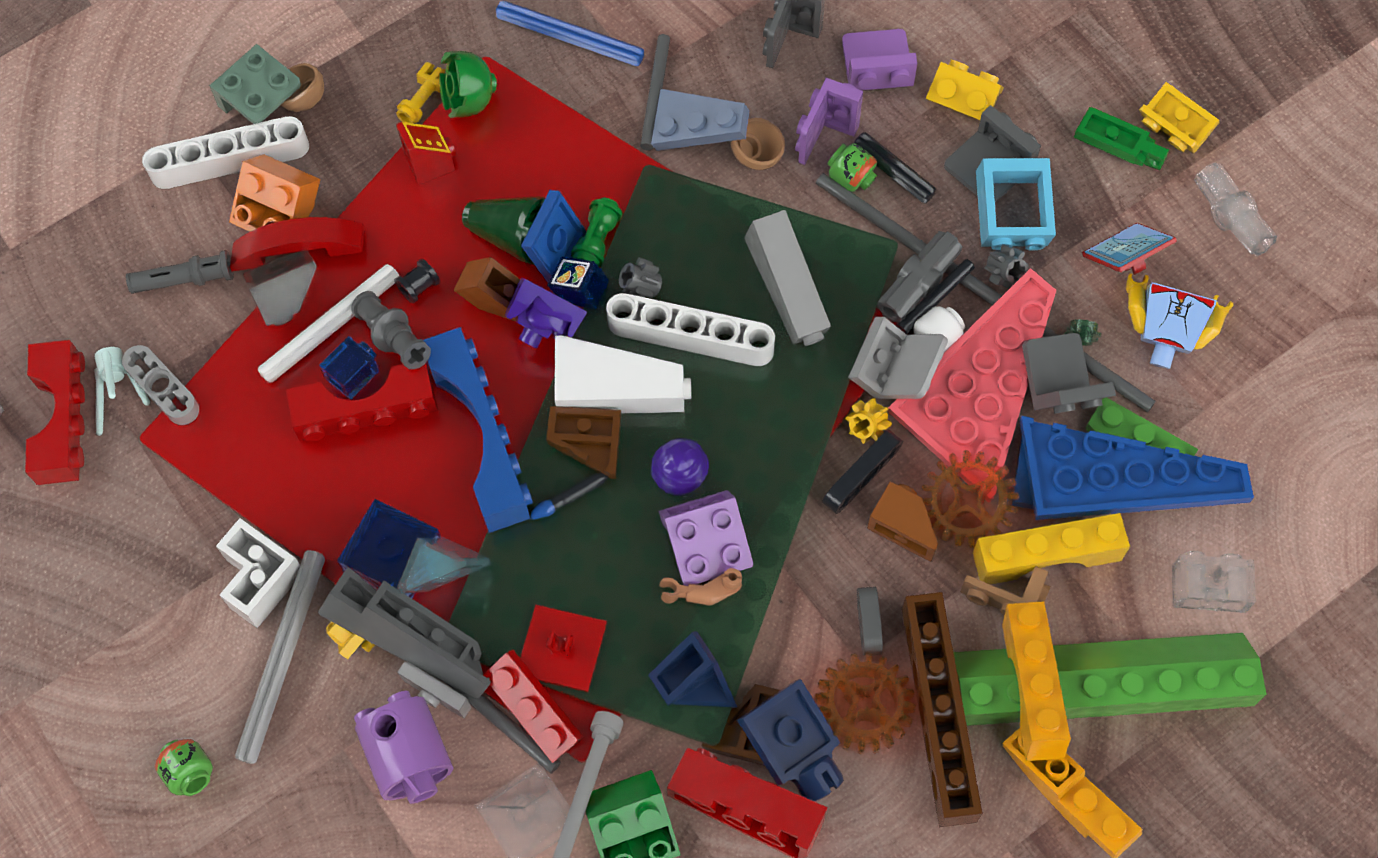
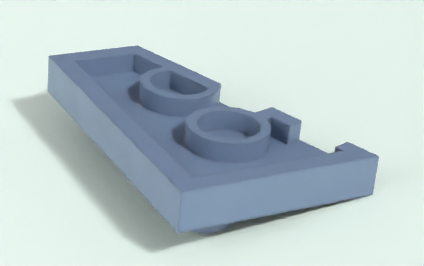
M660 89L651 144L659 151L746 139L750 110L745 103Z

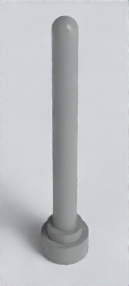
M606 711L595 713L590 727L593 732L592 738L594 741L553 858L570 857L607 747L619 738L624 724L623 720L613 713Z

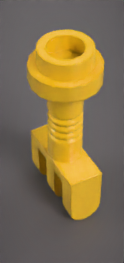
M429 62L423 65L416 74L417 83L422 86L411 100L403 99L397 105L398 111L396 115L400 121L408 123L419 122L423 115L420 108L434 91L440 93L439 73H445V69L437 67L434 70V64Z

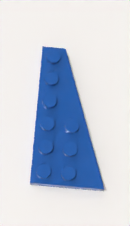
M1021 416L1019 422L1035 520L1250 503L1254 498L1248 466L1245 463L1207 455L1198 457L1179 453V449L1165 447V449L1147 446L1146 442L1091 430L1086 433L1066 428L1067 425L1053 422V425L1035 422L1034 418Z

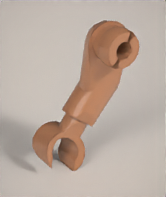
M729 568L723 574L704 585L689 583L688 586L680 585L673 578H663L660 582V587H669L675 592H662L661 599L667 604L674 603L678 598H685L686 602L709 606L714 605L741 589L742 575L739 570Z

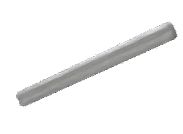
M307 550L304 553L235 754V758L239 761L249 764L257 762L325 561V557L319 552Z

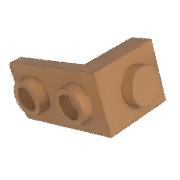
M1035 566L1022 598L968 575L960 592L965 594L966 598L972 603L980 606L988 604L1000 609V612L1005 615L1007 604L1045 602L1051 587L1044 584L1049 572Z

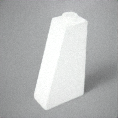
M555 336V405L557 407L621 410V413L684 412V399H691V378H684L683 365L566 336Z

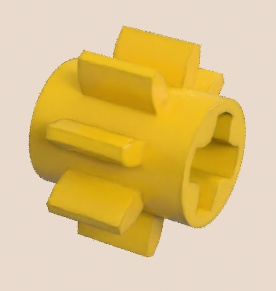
M872 398L866 404L861 400L852 405L854 412L845 417L849 422V434L860 438L863 444L871 438L876 441L884 433L883 430L892 425V422L888 420V407L877 404L876 398Z

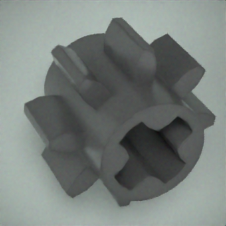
M1002 244L1001 250L990 252L987 265L985 266V269L992 274L989 281L1010 289L1027 272L1029 264L1022 259L1025 252Z
M638 257L636 265L632 263L626 264L619 275V285L623 288L622 293L644 298L645 296L649 298L655 297L662 286V277L658 273L659 267L654 266L653 262Z

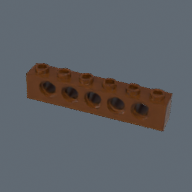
M936 592L905 596L901 610L938 825L940 828L977 823L983 812L943 593Z

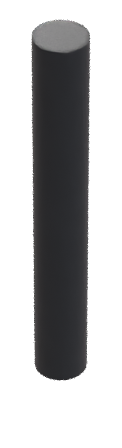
M968 259L960 263L896 327L905 334L911 331L914 323L938 305L975 269L974 264Z

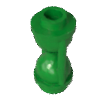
M605 197L591 202L587 232L579 238L571 250L572 261L590 263L586 271L587 273H594L598 267L602 266L606 250L605 238L608 232L615 228L623 215L618 204L614 200ZM572 263V265H573L574 267H576V266H578V265H584V264Z

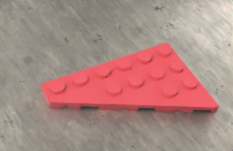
M1031 268L944 352L931 380V385L922 398L896 399L888 407V413L988 503L995 497L1029 384L1022 345L1026 340L1043 337L1056 294V289Z

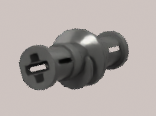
M365 291L356 296L351 305V311L356 318L366 321L367 326L371 329L372 342L379 350L398 353L401 356L403 365L409 369L420 368L427 362L431 354V348L422 339H417L408 325V316L402 309H388L386 306H383L381 300L373 291Z

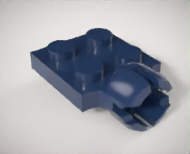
M801 679L793 681L737 720L777 786L791 781L803 797L817 801L832 792L830 788L835 787L837 789L843 783V775L832 758V751L841 743Z

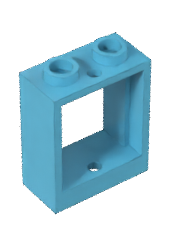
M983 158L976 170L981 247H992L993 250H1001L1002 244H1005L1009 247L1025 246L1026 250L1033 251L1041 250L1048 246L1056 236L1050 158ZM993 183H1037L1041 227H997Z

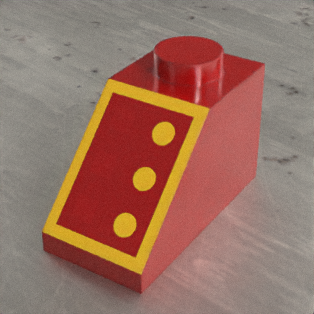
M408 122L396 124L406 161L418 185L455 171L452 157L457 156L455 148L449 137L443 138L438 127Z

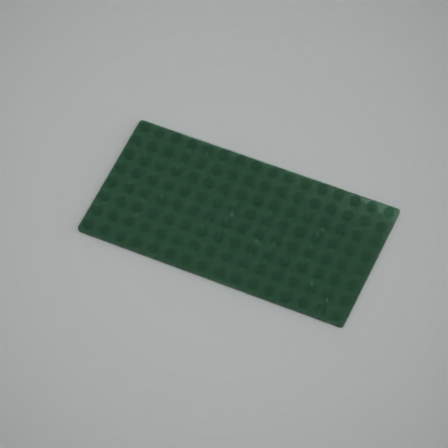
M647 165L643 168L583 310L587 311V314L572 338L683 365L684 378H691V399H684V412L621 413L616 479L608 478L602 486L569 505L556 510L553 515L533 520L531 518L532 510L540 502L551 500L591 475L599 473L547 443L550 406H556L554 375L518 459L522 473L516 475L519 485L527 484L533 501L532 504L527 505L530 519L491 533L487 532L449 620L451 625L478 642L482 653L479 659L481 665L491 667L511 650H514L521 657L535 605L605 620L607 625L589 692L539 681L542 686L710 746L719 744L732 707L674 704L668 706L648 675L692 632L697 631L718 662L735 700L851 379L848 377L867 336L877 303L880 300L898 249V243L895 240L659 167ZM786 210L831 325L828 331L823 334V340L805 346L803 341L793 345L744 238L753 221ZM638 257L651 261L654 266L659 267L658 273L662 277V286L659 293L649 299L769 325L775 334L772 360L763 366H753L615 335L608 326L606 308L611 297L622 293L623 288L619 285V275L622 268L628 263L636 265ZM627 312L618 313L616 317L626 318L630 314ZM659 319L649 322V324L655 326L664 323V321ZM695 327L683 329L687 333H693L698 330ZM721 334L717 336V338L720 340H729L732 338V336L728 334ZM756 341L751 344L756 348H762L766 346V344L761 341ZM676 438L696 441L706 453L709 461L708 474L698 489L686 495L666 493L659 488L651 475L652 458L655 452L663 444ZM728 490L736 499L753 560L751 568L740 571L742 575L741 589L737 593L710 606L686 602L685 598H678L677 601L671 604L665 603L661 599L662 592L674 593L675 591L669 587H660L661 580L669 577L676 580L680 585H683L669 534L662 524L659 511ZM705 581V582L699 583V584H697V585H704V584L708 583L709 581Z

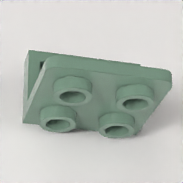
M256 44L209 86L220 109L228 113L234 108L251 123L256 124L265 120L300 88L301 82L299 77Z

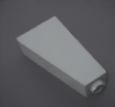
M786 210L753 221L744 238L793 345L803 341L804 345L808 346L823 340V334L828 331L831 325Z

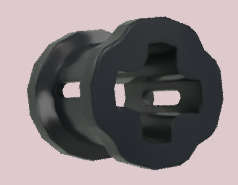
M420 259L417 261V266L403 277H396L394 282L403 296L409 302L415 303L418 301V295L431 285L437 286L440 283V279L427 261Z

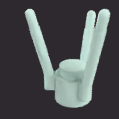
M118 347L102 348L94 356L97 366L94 369L96 379L95 423L98 436L103 434L104 381L106 382L109 398L114 399L116 396L114 383L121 381L124 378V374H127L144 405L150 404L147 394L124 369L122 365L123 352Z

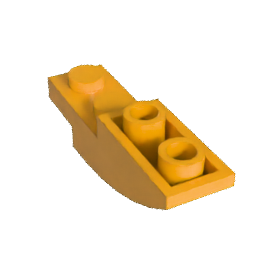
M1020 728L1003 742L1005 750L1045 798L1083 837L1087 838L1089 836L1112 858H1118L1142 835V828L1085 776V769L1067 753L1064 759L1026 761Z

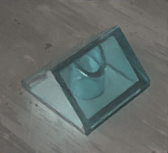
M417 538L398 584V590L400 594L428 592L492 564L488 557L446 538Z

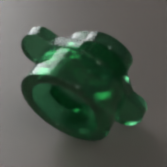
M1082 319L1071 320L1070 328H1067V332L1064 333L1079 334L1082 346H1090L1092 342H1098L1102 333L1098 332V323Z

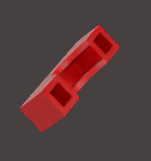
M71 340L28 344L27 376L39 390L53 394L55 399V409L49 423L39 433L26 439L25 473L36 485L79 481L80 468L84 466V453L80 447V435H84L85 425L80 414V404L85 402V391L82 383H80L81 372L85 371V359L83 353L76 349Z
M427 362L417 369H409L403 364L392 366L384 385L373 395L359 400L338 398L331 394L322 382L286 389L292 428L299 441H318L323 439L325 435L339 432L350 434L362 427L371 425L387 426L395 420L408 417L419 419L428 416L431 412L438 411Z

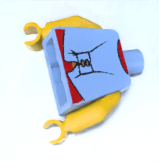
M1129 273L1125 287L1128 293V310L1134 330L1141 334V341L1155 345L1150 364L1170 369L1175 351L1189 354L1193 349H1202L1220 334L1224 320L1233 307L1232 301H1229L1227 306L1223 307L1217 302L1219 295H1215L1213 299L1153 282L1147 286L1148 275H1144L1143 281L1138 283L1133 281V274Z

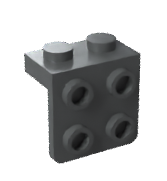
M775 0L773 8L776 11L773 18L767 19L763 31V37H766L762 54L767 56L766 67H774L788 30L819 38L823 28L825 0Z
M990 105L981 115L978 131L946 159L944 168L977 195L976 170L983 158H1038L1041 145L1032 134L1024 132L1016 126L1007 114L999 112ZM993 183L995 203L1016 183Z
M1071 333L1030 339L1023 342L1022 349L1034 411L1052 407L1054 414L1076 410V403H1081V409L1102 406V398L1116 396L1114 382L1090 386L1079 334Z

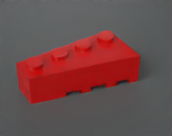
M687 747L667 786L668 797L791 858L808 857L824 823L828 807L786 790L779 785L777 786L775 783L753 776L749 771L734 764L730 766L717 760L718 757L705 749L697 748L695 751Z

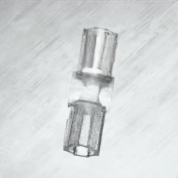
M1215 162L1210 164L1196 175L1194 181L1211 204L1212 217L1221 230H1230L1248 252L1256 256L1264 254L1276 243L1277 235L1258 214L1257 204L1252 195L1245 190L1240 192L1221 163L1217 164Z

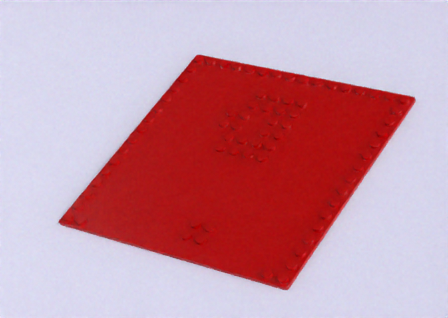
M486 56L482 59L488 65L490 73L495 74L497 87L496 91L492 93L485 109L476 115L450 118L448 115L452 112L451 107L445 110L443 103H441L422 124L438 127L444 139L448 137L451 139L457 156L452 157L455 171L418 185L401 147L337 217L363 223L364 239L362 252L329 257L326 248L308 250L185 385L199 404L197 418L189 424L177 425L162 411L140 435V441L152 452L299 559H303L304 553L307 550L323 554L325 561L320 574L335 585L345 572L344 566L341 565L340 561L343 551L347 546L342 563L345 564L352 537L357 530L347 567H349L360 526L366 515L354 559L349 568L360 572L371 581L374 579L380 584L386 581L404 594L408 593L422 580L419 587L409 597H412L413 600L478 642L482 653L479 661L483 674L504 654L511 650H514L521 657L535 605L607 621L589 692L539 681L584 736L566 752L578 762L583 763L587 761L594 741L592 738L593 732L590 727L595 713L606 711L621 717L650 678L648 675L663 661L704 606L703 604L686 602L685 598H678L677 601L671 604H667L661 599L662 592H675L672 588L660 587V582L663 578H673L680 585H683L669 534L662 524L659 511L728 490L736 499L749 546L852 410V405L857 403L864 394L865 390L848 377L874 318L884 316L877 308L878 299L802 252L831 327L823 334L824 339L817 343L805 346L802 341L793 345L744 238L753 221L497 61ZM549 190H556L561 192L586 232L589 227V206L595 199L605 197L614 200L622 210L623 215L615 228L609 231L605 238L606 250L602 266L598 267L594 273L586 272L579 287L555 286L548 284L535 265L520 261L472 233L469 228H466L462 222V214L467 203L482 199L535 196L546 198ZM491 257L519 279L521 277L587 311L572 338L683 365L684 378H691V399H684V412L621 413L616 479L608 478L599 488L556 510L553 515L533 520L531 513L540 502L551 500L566 489L599 472L547 443L550 406H556L554 334L552 333L548 339L543 337L536 349L519 340L524 326L516 321L480 310L456 293L454 289L467 262ZM638 257L651 261L654 266L659 267L658 273L662 277V286L659 293L649 299L769 325L775 334L772 360L763 366H753L615 335L608 326L606 308L611 297L622 293L623 288L619 285V275L622 268L628 263L636 265ZM424 259L437 273L440 283L437 286L431 285L417 296L418 301L415 303L409 302L399 291L396 284H393L378 298L381 300V304L388 309H402L407 314L408 325L417 339L424 340L461 327L465 340L472 338L478 354V358L473 359L476 368L483 367L489 386L483 388L486 396L493 394L500 413L494 416L496 424L504 423L510 440V444L505 445L508 455L515 453L522 472L516 475L519 485L527 484L533 501L532 504L527 505L530 519L489 533L473 489L483 456L482 429L477 419L461 401L449 392L436 386L428 361L427 365L431 374L438 411L431 412L428 416L419 419L408 417L395 420L387 426L371 425L362 427L350 434L340 432L329 434L318 441H299L292 428L286 389L322 382L324 387L338 398L359 400L373 395L384 385L392 366L403 364L398 353L381 351L373 344L371 329L367 326L365 320H360L355 316L274 382H267L259 373L258 368L260 365L387 264L391 265L398 272L399 276L403 277L417 266L418 260ZM570 265L567 272L570 270L571 277L565 282L566 284H572L574 278L572 275L576 273L573 265ZM580 279L577 282L573 283V285H577ZM627 312L618 313L616 317L626 318L630 314ZM659 319L649 322V324L655 326L664 323V321ZM695 327L683 329L687 333H693L698 330ZM721 334L717 336V338L720 340H729L732 338V336L728 334ZM756 341L751 344L756 348H762L766 346V344L761 341ZM355 355L374 370V374L353 395H349L333 382L331 378ZM353 359L340 372H346L347 378H352L351 383L355 385V388L362 381L355 380L352 376V371H368L369 374L371 373L356 359ZM346 388V389L349 390L350 392H352L355 388H352V389ZM176 396L174 397L172 402L175 407L181 410V412L186 410V405H183ZM676 438L696 441L706 453L709 461L708 474L698 489L686 495L666 493L659 488L651 475L652 458L655 452L663 444ZM374 502V508L371 514L362 547L358 552L363 532L366 526V522L369 516V512ZM379 503L386 504L392 508L381 507ZM375 508H377V513L373 523V527L370 534L368 535L372 518L375 512ZM382 509L400 511L407 515L383 513ZM388 516L417 519L423 523L394 520ZM405 524L434 527L437 531L412 528ZM419 531L438 533L441 545L420 562L423 555L440 541L437 540L429 546L436 536L425 535ZM438 550H440L438 555L431 562H429L418 573H416L412 578H410L413 572L418 567H420L425 561H427ZM431 565L426 574H424L419 580H417L413 585H411L406 591H403L406 585H408L412 580H414L419 574H421L426 568H428ZM705 581V582L699 583V584H697V585H704V584L708 583L709 581ZM489 685L483 693L511 712Z

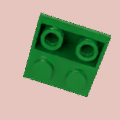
M652 770L592 791L585 813L600 858H675L681 855L662 792Z

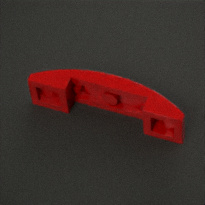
M330 217L296 218L271 223L248 232L233 243L230 269L233 272L265 267V259L268 256L326 248L329 257L360 253L363 250L364 226L360 222Z

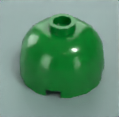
M445 52L441 59V64H447L446 73H439V84L443 107L445 110L451 107L452 110L448 116L450 118L467 117L480 113L489 103L492 93L496 91L497 82L495 74L490 73V69L485 61L472 52Z

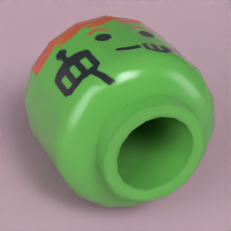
M843 143L827 163L830 166V178L850 192H855L860 187L865 191L878 176L873 172L877 165L876 159L857 143H852L848 146Z
M192 739L168 742L161 749L155 763V770L169 792L175 795L192 796L201 792L210 782L213 769L209 757L199 743Z

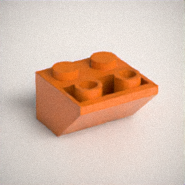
M265 154L242 161L229 223L250 232L271 223L309 217L314 208L320 179Z

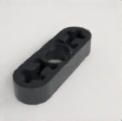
M885 431L829 489L822 503L835 514L840 513L895 456L901 448L903 440L892 431Z

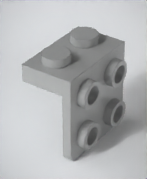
M875 317L848 378L876 399H920L926 394L931 385L936 368L944 355L948 339L943 334L906 335L885 317Z

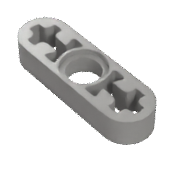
M136 345L124 353L122 357L124 369L173 423L186 425L197 418L199 404L194 396L148 347ZM138 359L144 361L150 370L146 374L135 364ZM160 378L169 379V385L165 390L161 392L152 391V385L156 380ZM176 396L183 405H186V410L181 412V410L175 407L171 399Z

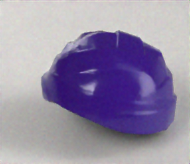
M686 438L670 440L659 447L652 458V478L659 488L666 493L672 495L692 493L700 487L708 474V457L696 441Z

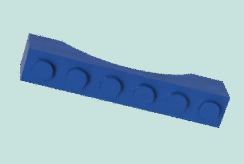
M461 327L424 339L423 341L431 348V354L427 361L436 386L449 392L461 401L474 415L482 429L483 456L473 489L489 533L530 519L527 505L532 504L533 501L527 484L519 485L516 475L522 472L515 453L508 455L505 445L510 444V440L504 423L496 424L494 416L500 413L493 394L486 396L483 388L489 386L483 367L476 368L473 359L478 358V354L472 338L465 340Z

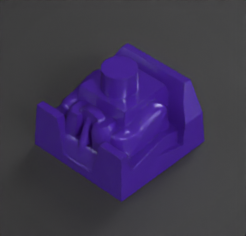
M521 277L505 316L509 319L517 316L516 322L524 326L519 340L537 349L542 338L548 339L552 333L554 334L553 339H555V336L566 335L572 338L587 311Z

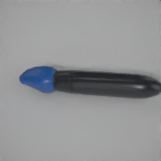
M601 472L596 473L566 489L551 500L540 502L532 510L531 518L535 520L553 515L556 510L569 505L602 486L608 480V476Z

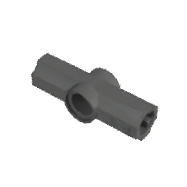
M938 231L918 256L912 255L906 261L897 276V280L877 303V308L885 318L891 322H901L922 298H925L938 286L943 273L962 251L963 246L958 242L957 237L948 231Z

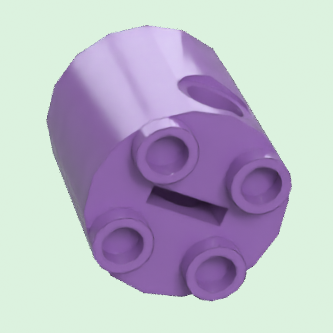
M401 691L390 696L387 699L388 704L377 709L368 708L358 712L354 716L356 722L355 731L381 797L384 800H397L407 797L409 803L414 804L434 796L438 792L436 784L449 776L454 768L424 697H411L409 691Z

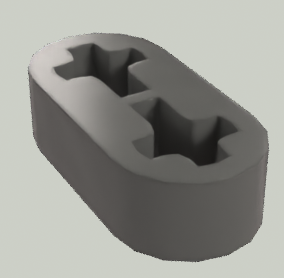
M857 588V610L863 656L882 655L883 640L877 588Z

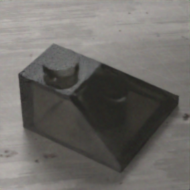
M308 250L288 253L243 273L249 290L267 326L273 323L275 326L285 324L293 319V314L300 311L317 268Z

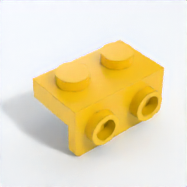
M952 59L949 65L940 62L926 99L980 120L982 113L990 105L994 107L999 94L1003 91L1002 85L997 84L999 78L983 71L980 72L979 76L967 72L969 66Z
M1165 82L1147 106L1143 104L1139 109L1141 116L1144 117L1141 122L1155 133H1158L1159 130L1170 136L1168 142L1181 152L1188 149L1194 154L1220 123L1219 119L1167 82Z

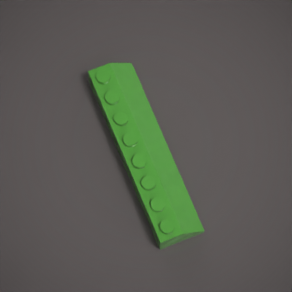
M1244 633L1053 645L1067 719L1255 706L1267 695L1260 658ZM1006 649L953 652L967 726L1020 722L1018 679L1014 663L1011 658H1008Z

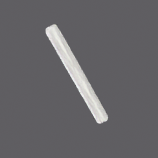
M391 265L383 266L260 365L258 371L261 376L269 383L274 382L354 317L351 305L357 295L365 291H373L379 297L395 284L394 279L399 276L398 272Z

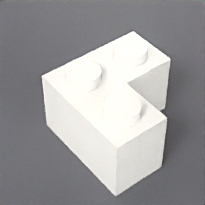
M239 518L216 545L226 561L240 570L220 593V596L231 610L258 628L294 585L300 564L294 556Z

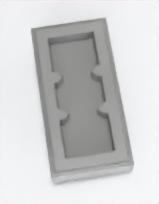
M404 661L397 673L402 680L419 690L418 697H424L428 705L436 708L440 703L462 718H465L470 711L471 706L466 697L408 661L407 663Z

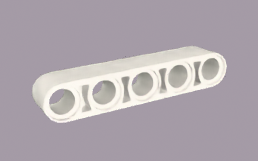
M283 117L156 146L145 152L142 157V163L156 187L169 189L238 173L241 170L242 161L263 154L281 162L301 158L309 150V141L300 120L295 117Z
M623 293L614 295L607 303L608 326L615 335L753 366L766 365L772 360L774 355L775 334L769 325L761 322ZM621 312H627L630 314L626 318L616 317V315ZM655 319L664 321L663 324L658 326L649 324V322ZM686 327H695L698 329L696 332L687 333L683 331V329H685ZM721 334H728L732 336V338L729 340H720L717 338V336ZM756 341H761L765 343L766 346L762 348H756L751 344Z

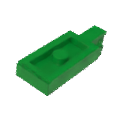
M1093 107L1088 108L1074 134L1075 139L1139 166L1144 164L1158 170L1163 166L1169 149L1155 144L1156 140L1149 136L1150 132Z

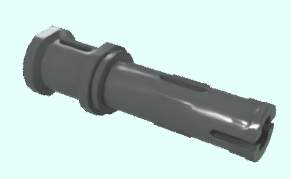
M222 250L219 255L204 258L196 255L192 256L189 262L127 273L126 284L129 292L134 294L190 282L202 286L205 285L206 281L225 278L227 281L233 280L234 273L230 269L231 258L228 251Z

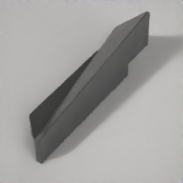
M348 567L318 611L322 617L402 660L408 661L417 668L475 699L480 698L491 683L489 678L483 676L479 661L482 653L476 640L386 581H383L376 591Z

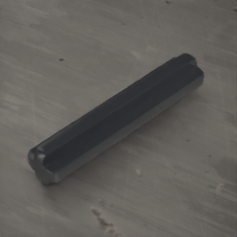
M863 132L856 138L854 143L859 144L876 159V166L922 203H927L932 199L936 188L868 133Z

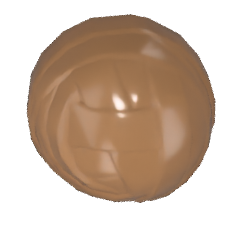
M301 63L294 65L288 69L299 77L301 86L280 106L293 112L310 110L323 96V75L317 67L311 64Z
M751 118L748 119L746 139L733 140L730 145L732 153L742 165L754 170H766L773 167L782 158L785 140L780 129L768 120Z

